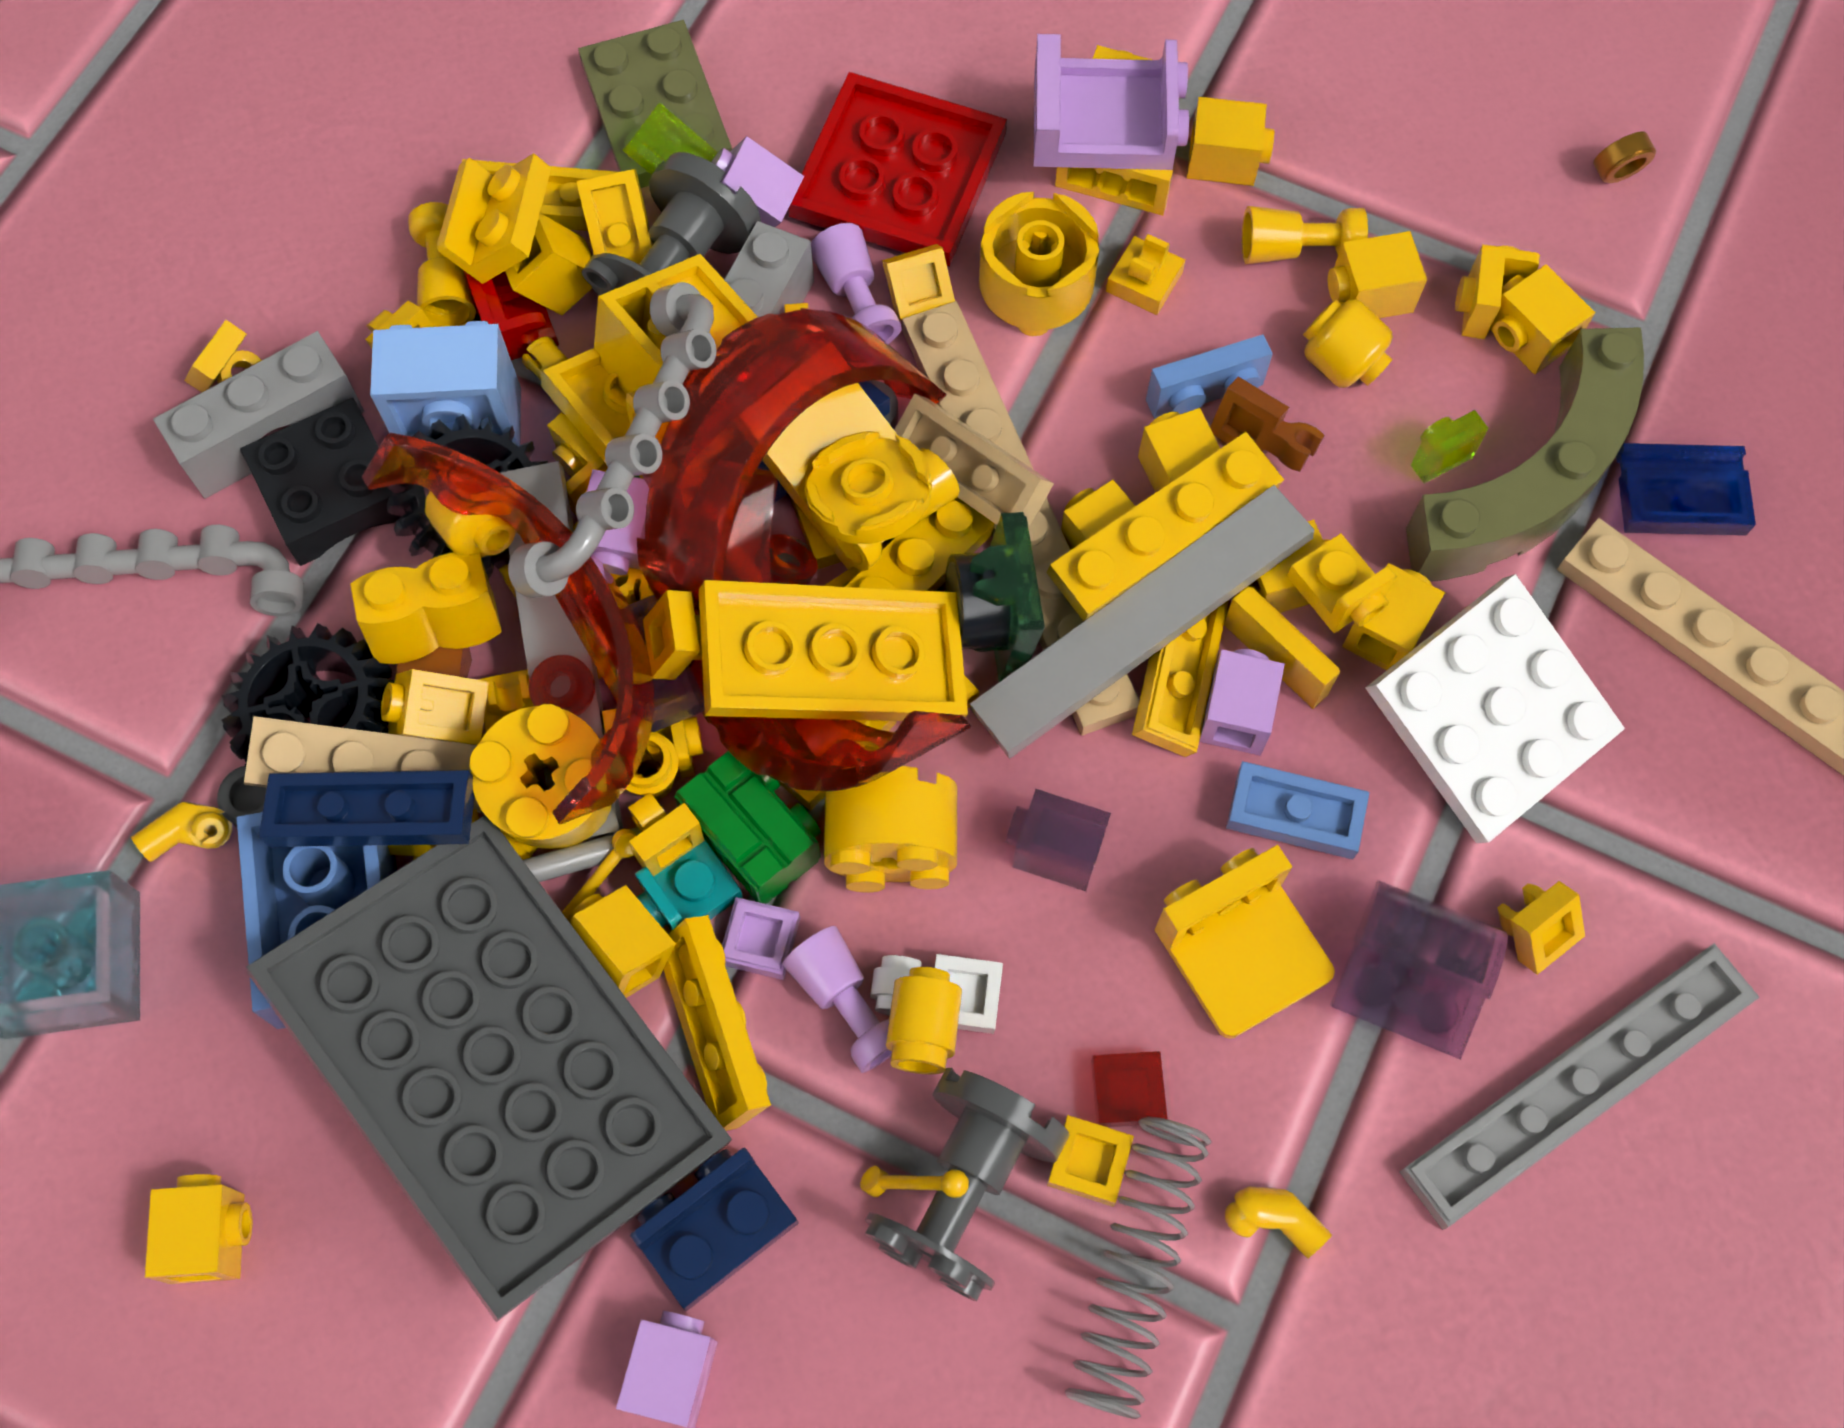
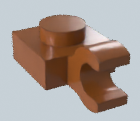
M1239 376L1227 388L1210 425L1213 435L1227 444L1244 432H1247L1264 455L1269 452L1277 457L1286 467L1298 472L1303 469L1309 455L1314 456L1325 436L1312 425L1283 421L1289 407Z

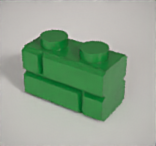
M734 748L728 750L709 765L704 773H699L676 792L674 798L678 807L683 803L687 805L699 821L703 837L708 845L755 901L767 904L786 889L790 882L796 881L818 863L821 855L819 842L816 840V837L821 834V830L802 805L796 803L789 809L774 791L780 787V784L772 771L760 758L755 757L750 762H747L739 751Z

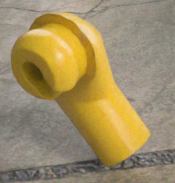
M181 802L132 835L131 839L148 861L153 862L178 843L206 849L222 846L230 839L232 823L223 816L222 813L224 811L219 808L191 802Z
M1246 1187L1235 1193V1202L1230 1203L1225 1210L1226 1223L1237 1235L1249 1238L1259 1228L1280 1229L1307 1259L1315 1254L1332 1237L1329 1230L1293 1193L1286 1189Z

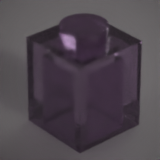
M1035 789L1029 809L1020 806L1016 807L1005 843L1016 846L1012 867L1086 892L1111 813Z

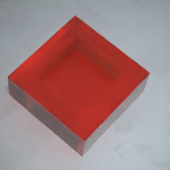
M1161 1051L1092 1056L1091 1068L1096 1122L1098 1125L1105 1127L1139 1125V1119L1143 1117L1168 1119Z

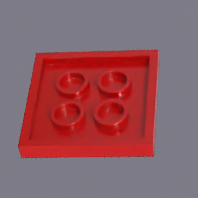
M849 72L801 173L804 178L788 208L789 217L823 228H829L841 223L856 224L862 229L865 241L904 253L938 244L943 247L946 264L950 267L1006 135L1007 119Z

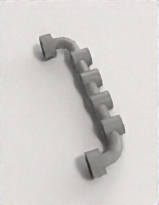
M680 282L661 287L653 294L650 301L651 319L657 330L667 336L661 345L663 365L653 384L641 386L635 392L633 407L636 415L625 436L614 438L608 443L605 450V461L608 468L597 489L583 493L578 499L576 515L579 523L569 540L561 548L551 542L524 544L519 546L511 555L508 565L509 578L513 587L523 596L530 598L545 597L561 592L567 584L569 575L577 571L591 557L605 531L624 528L632 521L634 504L627 489L634 476L653 473L660 467L662 449L655 436L662 423L680 420L688 413L690 399L683 382L689 371L707 368L713 364L716 358V344L709 333L714 321L713 305L693 285Z
M226 525L206 526L201 530L200 544L178 546V538L173 533L161 529H149L139 535L138 549L116 550V542L106 535L96 533L84 534L77 539L76 553L55 555V548L51 543L38 538H24L16 542L13 558L0 559V584L14 582L19 586L31 589L45 588L54 579L77 578L89 584H105L113 579V575L138 573L149 579L164 580L174 576L175 571L201 569L212 575H229L236 571L237 566H258L264 571L258 572L252 577L250 604L256 611L271 616H288L299 612L302 608L304 586L303 580L298 575L290 572L288 561L278 549L265 542L239 541L240 535L238 531Z

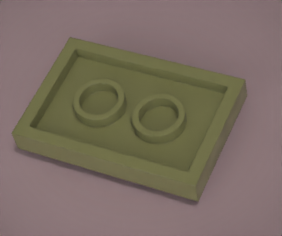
M684 19L578 48L581 63L619 172L636 169L640 188L649 186V180L653 173L625 151V148L653 111L711 161L722 148L729 152L732 150ZM653 114L648 122L656 127L660 119ZM661 121L656 129L664 135L669 127ZM647 123L641 130L651 140L658 133ZM672 129L667 133L666 137L683 152L706 159ZM640 132L634 139L648 152L655 146ZM660 134L654 140L659 147L666 141ZM667 141L662 149L670 154L674 146ZM634 142L627 148L637 158L644 152ZM655 147L651 152V155L657 160L663 154L658 147ZM675 148L672 154L680 151L677 148ZM646 152L640 158V161L646 166L652 160V157ZM664 154L659 162L662 163L663 160L666 162L668 156ZM653 160L648 168L654 172L659 163Z

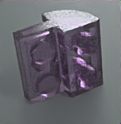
M1377 880L1353 939L1355 942L1330 1005L1335 1009L1461 1060L1486 998L1490 1000L1506 952L1507 931Z

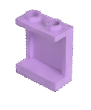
M1037 34L1034 70L1033 167L1172 170L1177 146L1187 145L1189 134V110L1179 109V98L1185 99L1187 92L1188 63L1178 62L1177 40L1165 39L1163 55L1159 60L1061 58V34Z

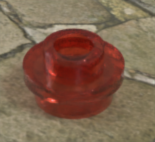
M570 655L551 656L542 661L531 675L529 681L530 699L534 706L553 704L579 716L587 710L594 698V676L588 666L576 657ZM559 676H568L571 683L569 691L561 697H553L550 690L552 682Z

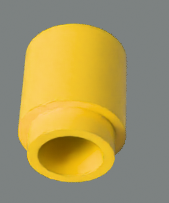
M914 967L910 969L909 976L900 977L894 981L886 1039V1048L892 1051L890 1064L894 1068L916 1074H941L946 1070L947 1059L955 1055L962 988L950 982V974L948 972L932 967Z

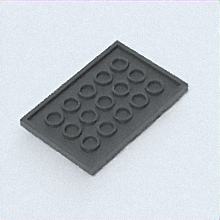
M485 815L471 824L469 844L435 846L246 966L247 973L496 1322L732 1141L731 1137L500 829Z

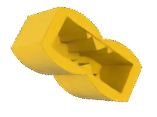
M454 552L429 559L416 569L409 567L383 568L367 573L350 584L358 625L373 657L379 663L400 664L414 661L430 654L438 647L449 649L473 647L493 639L502 632L494 594L479 553L469 556H460Z

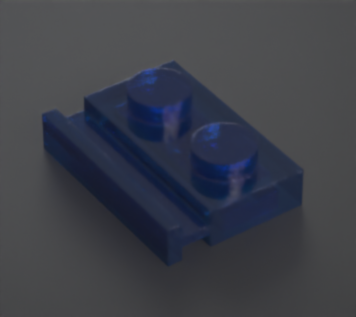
M1623 443L1616 455V463H1620L1621 476L1618 480L1624 533L1747 536L1756 525L1749 472L1744 470L1743 457L1746 455L1745 446Z

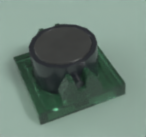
M1024 512L1001 513L990 547L981 553L951 554L946 567L945 592H956L962 650L994 651L999 682L1031 660L1045 628L1027 516H1024Z

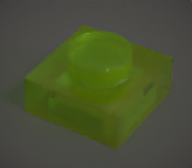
M1476 410L1454 421L1451 417H1444L1433 423L1420 436L1422 442L1410 466L1422 482L1426 483L1472 459L1489 428Z

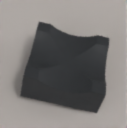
M354 398L240 448L286 546L300 566L320 558L328 549L353 534L375 526L395 523L402 517L390 514L387 511L388 499L395 494L388 490L386 486L391 470Z

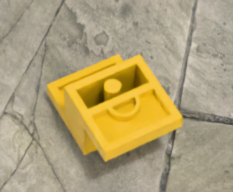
M701 254L599 295L594 348L542 370L541 387L605 463V450L608 443L614 438L625 436L630 427L625 401L627 393L636 391L641 386L653 384L663 365L661 345L667 336L657 330L650 315V301L656 290L680 282L689 283L713 305L714 321L709 333L716 344V358L713 364L707 368L689 371L685 380L723 372L770 351L773 333Z

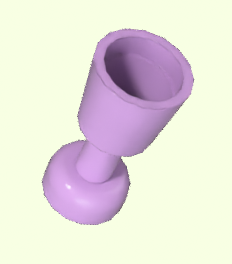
M841 223L820 232L811 241L812 259L832 292L837 296H847L855 314L849 321L847 328L852 346L858 351L866 352L882 348L898 337L901 331V323L896 313L889 306L876 305L868 288L874 280V269L862 229L856 224Z
M836 926L825 928L797 946L782 962L783 967L821 1009L836 1006L858 1038L851 1047V1057L861 1073L875 1068L890 1058L892 1051L886 1048L889 1019L879 1022L857 991V988L864 981V976Z

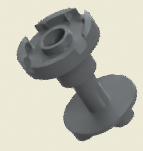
M673 153L666 162L663 160L649 180L651 196L661 214L649 229V236L653 246L638 265L629 259L615 254L601 253L591 257L583 268L582 275L599 296L698 254L704 257L709 249L725 254L738 253L741 251L756 222H761L757 206L741 186L736 194H734L727 186L721 183L720 180L726 172L712 162L690 153Z
M946 1068L933 1092V1097L943 1108L959 1120L937 1162L947 1172L952 1169L963 1171L969 1180V1188L965 1195L959 1198H951L946 1196L943 1191H937L916 1231L884 1216L869 1212L865 1219L869 1224L865 1235L880 1244L879 1250L910 1268L916 1269L920 1259L925 1260L929 1263L928 1268L941 1276L939 1281L958 1294L977 1302L982 1290L991 1291L995 1282L986 1273L955 1254L954 1251L985 1192L1000 1195L1021 1153L1042 1161L1056 1162L1070 1134L1054 1117L1047 1121L1045 1127L1032 1120L1031 1113L1035 1104L1014 1091L973 1072L964 1070L960 1077L954 1072L953 1068Z

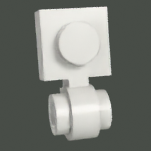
M936 954L935 968L948 972L950 974V982L962 988L958 1029L994 1034L1003 963ZM898 955L882 957L881 967L875 968L873 972L870 997L876 1000V1012L890 1016L894 981L897 978L909 976L911 968L921 967L922 962L920 960Z

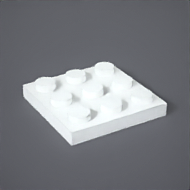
M1516 574L1502 578L1365 687L1476 843H1489L1625 729Z

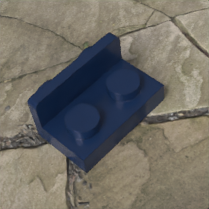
M745 1147L734 1155L728 1149L722 1150L707 1160L694 1174L699 1182L677 1199L670 1192L652 1202L637 1217L641 1226L630 1234L634 1243L643 1251L686 1312L799 1224L794 1214L757 1166L754 1158Z

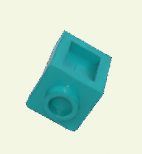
M705 839L654 877L646 867L635 873L643 893L637 896L638 900L661 927L667 925L670 931L677 927L685 918L709 915L711 920L732 906L736 897L743 898L741 889Z

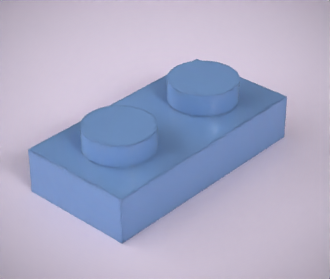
M1264 334L1153 368L1146 402L1154 419L1169 412L1183 414L1201 408L1207 402L1223 398L1229 385L1238 376L1257 388L1263 385L1273 355Z
M1242 761L1238 769L1226 829L1353 860L1359 852L1370 792Z

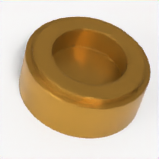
M1635 132L1607 146L1595 157L1593 164L1603 182L1616 183L1633 176L1650 164L1655 157L1656 149L1646 132Z

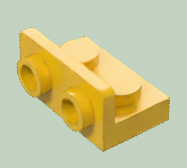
M534 153L514 166H503L494 176L471 158L460 163L438 239L437 250L482 284L528 258L551 167Z

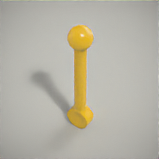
M621 829L614 834L611 842L612 851L562 911L567 920L578 904L595 893L622 858L634 856L629 841L637 835L632 830Z
M872 1166L863 1174L860 1187L872 1197H879L886 1189L943 1191L946 1196L959 1198L967 1192L969 1180L963 1171L957 1169L945 1172L943 1176L888 1175L881 1168Z

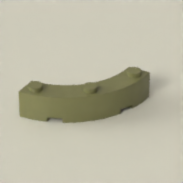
M1641 327L1580 330L1559 366L1561 397L1555 433L1531 458L1512 471L1480 485L1447 493L1422 495L1406 527L1411 570L1422 574L1430 582L1482 572L1486 569L1487 565L1507 559L1517 553L1520 556L1530 551L1553 535L1576 513L1616 457L1630 431L1637 412L1644 370Z

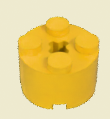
M1033 191L1013 195L1002 201L991 211L987 217L981 239L979 288L985 303L996 316L1018 327L1025 335L1041 336L1049 329L1071 322L1085 310L1094 291L1099 257L1097 224L1087 209L1066 195L1053 193V199L1034 198Z
M542 704L540 706H531L507 714L489 728L470 756L473 792L480 809L494 825L513 839L526 845L549 849H562L574 846L588 839L600 829L611 811L617 779L614 774L613 758L610 752L584 720L556 705ZM548 767L553 771L551 776L555 785L545 791L537 784L539 781L537 773L541 769Z
M896 765L861 767L843 772V785L838 787L832 779L826 783L824 865L830 871L845 876L846 888L855 892H878L885 888V882H910L911 886L919 889H940L948 886L949 873L957 866V784L950 777L937 772L936 784L919 781L918 768Z

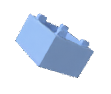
M469 321L463 326L412 328L411 325H393L389 329L373 330L370 396L398 451L402 449L410 450L408 446L410 439L418 431L429 436L432 423L437 422L438 419L452 431L455 419L462 414L468 420L471 429H477L480 421L488 416L492 424L491 432L501 435L505 428L513 426L515 434L512 442L518 447L520 446L521 386L498 324H488L487 321Z

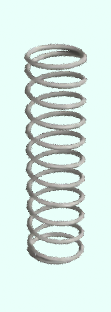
M1143 1117L1139 1119L1138 1123L1145 1131L1175 1143L1198 1147L1202 1153L1199 1155L1171 1154L1138 1143L1132 1145L1133 1150L1171 1162L1188 1171L1195 1179L1192 1181L1165 1180L1134 1170H1127L1124 1173L1131 1179L1153 1184L1176 1195L1185 1201L1188 1206H1158L1139 1202L1124 1196L1117 1199L1123 1205L1138 1208L1167 1221L1178 1228L1181 1233H1156L1126 1227L1117 1223H1113L1110 1226L1112 1230L1125 1233L1161 1249L1173 1257L1174 1260L1145 1259L1110 1250H1105L1103 1254L1105 1257L1149 1274L1167 1287L1139 1286L1098 1277L1095 1280L1097 1284L1140 1301L1159 1314L1131 1313L1094 1304L1088 1306L1091 1312L1130 1328L1152 1342L1122 1340L1089 1332L1080 1334L1083 1340L1113 1352L1137 1364L1144 1370L1117 1368L1082 1360L1073 1362L1075 1368L1104 1380L1136 1398L1110 1396L1075 1388L1065 1390L1066 1396L1072 1400L1131 1419H1138L1141 1415L1139 1411L1125 1405L1134 1406L1142 1404L1145 1401L1143 1395L1134 1387L1106 1373L1127 1377H1147L1153 1372L1145 1361L1120 1347L1147 1350L1154 1349L1160 1344L1153 1333L1130 1320L1157 1322L1165 1319L1167 1316L1159 1304L1140 1293L1161 1295L1167 1294L1174 1289L1171 1281L1166 1276L1149 1266L1173 1267L1181 1262L1177 1252L1159 1240L1176 1241L1188 1235L1184 1225L1168 1214H1184L1195 1208L1191 1198L1177 1188H1190L1200 1184L1202 1179L1197 1170L1186 1162H1196L1205 1159L1209 1154L1205 1147L1212 1143L1210 1138L1198 1129L1157 1117ZM1156 1128L1165 1130V1131L1170 1132V1133H1172V1134L1163 1132V1131L1158 1130V1129H1156Z

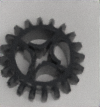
M464 414L455 419L452 431L438 419L437 422L432 423L429 436L419 431L415 433L408 444L410 450L402 449L396 455L394 465L398 471L389 474L386 485L388 490L395 493L388 499L386 505L388 513L402 516L396 521L394 527L396 536L415 535L409 547L411 556L421 555L426 550L433 554L432 558L453 552L426 516L424 478L427 474L434 479L447 467L455 464L467 463L465 461L483 463L497 473L548 463V461H530V457L535 450L533 441L523 443L519 447L512 442L515 434L513 426L505 428L501 435L491 432L492 424L489 416L480 421L477 429H471ZM509 548L499 554L481 558L488 580L493 573L494 566L500 569L504 565L509 564Z
M317 623L309 638L306 637L300 628L291 626L289 641L281 644L275 637L267 635L269 651L261 657L257 653L246 651V661L251 666L249 671L230 672L231 682L239 691L222 695L223 705L231 713L221 720L223 728L233 738L229 742L232 752L240 760H245L246 767L254 716L310 723L306 719L310 717L311 724L388 734L389 729L386 725L389 722L382 721L381 703L386 685L389 682L394 683V680L390 679L392 677L390 666L379 663L373 657L364 639L357 642L353 634L343 627L336 634L332 635L326 626ZM316 672H340L353 677L356 681L344 684L339 679L322 681ZM313 693H314V694L316 695V697L318 698V699L315 700V701H314V695H313Z

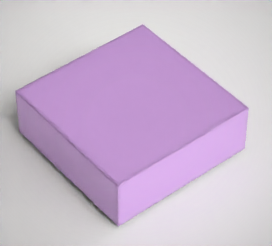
M736 897L722 944L725 953V966L784 980L786 969L783 967L782 962L792 952L801 919L800 913Z

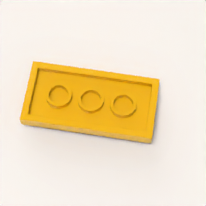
M704 580L699 588L705 716L959 723L968 715L956 592Z

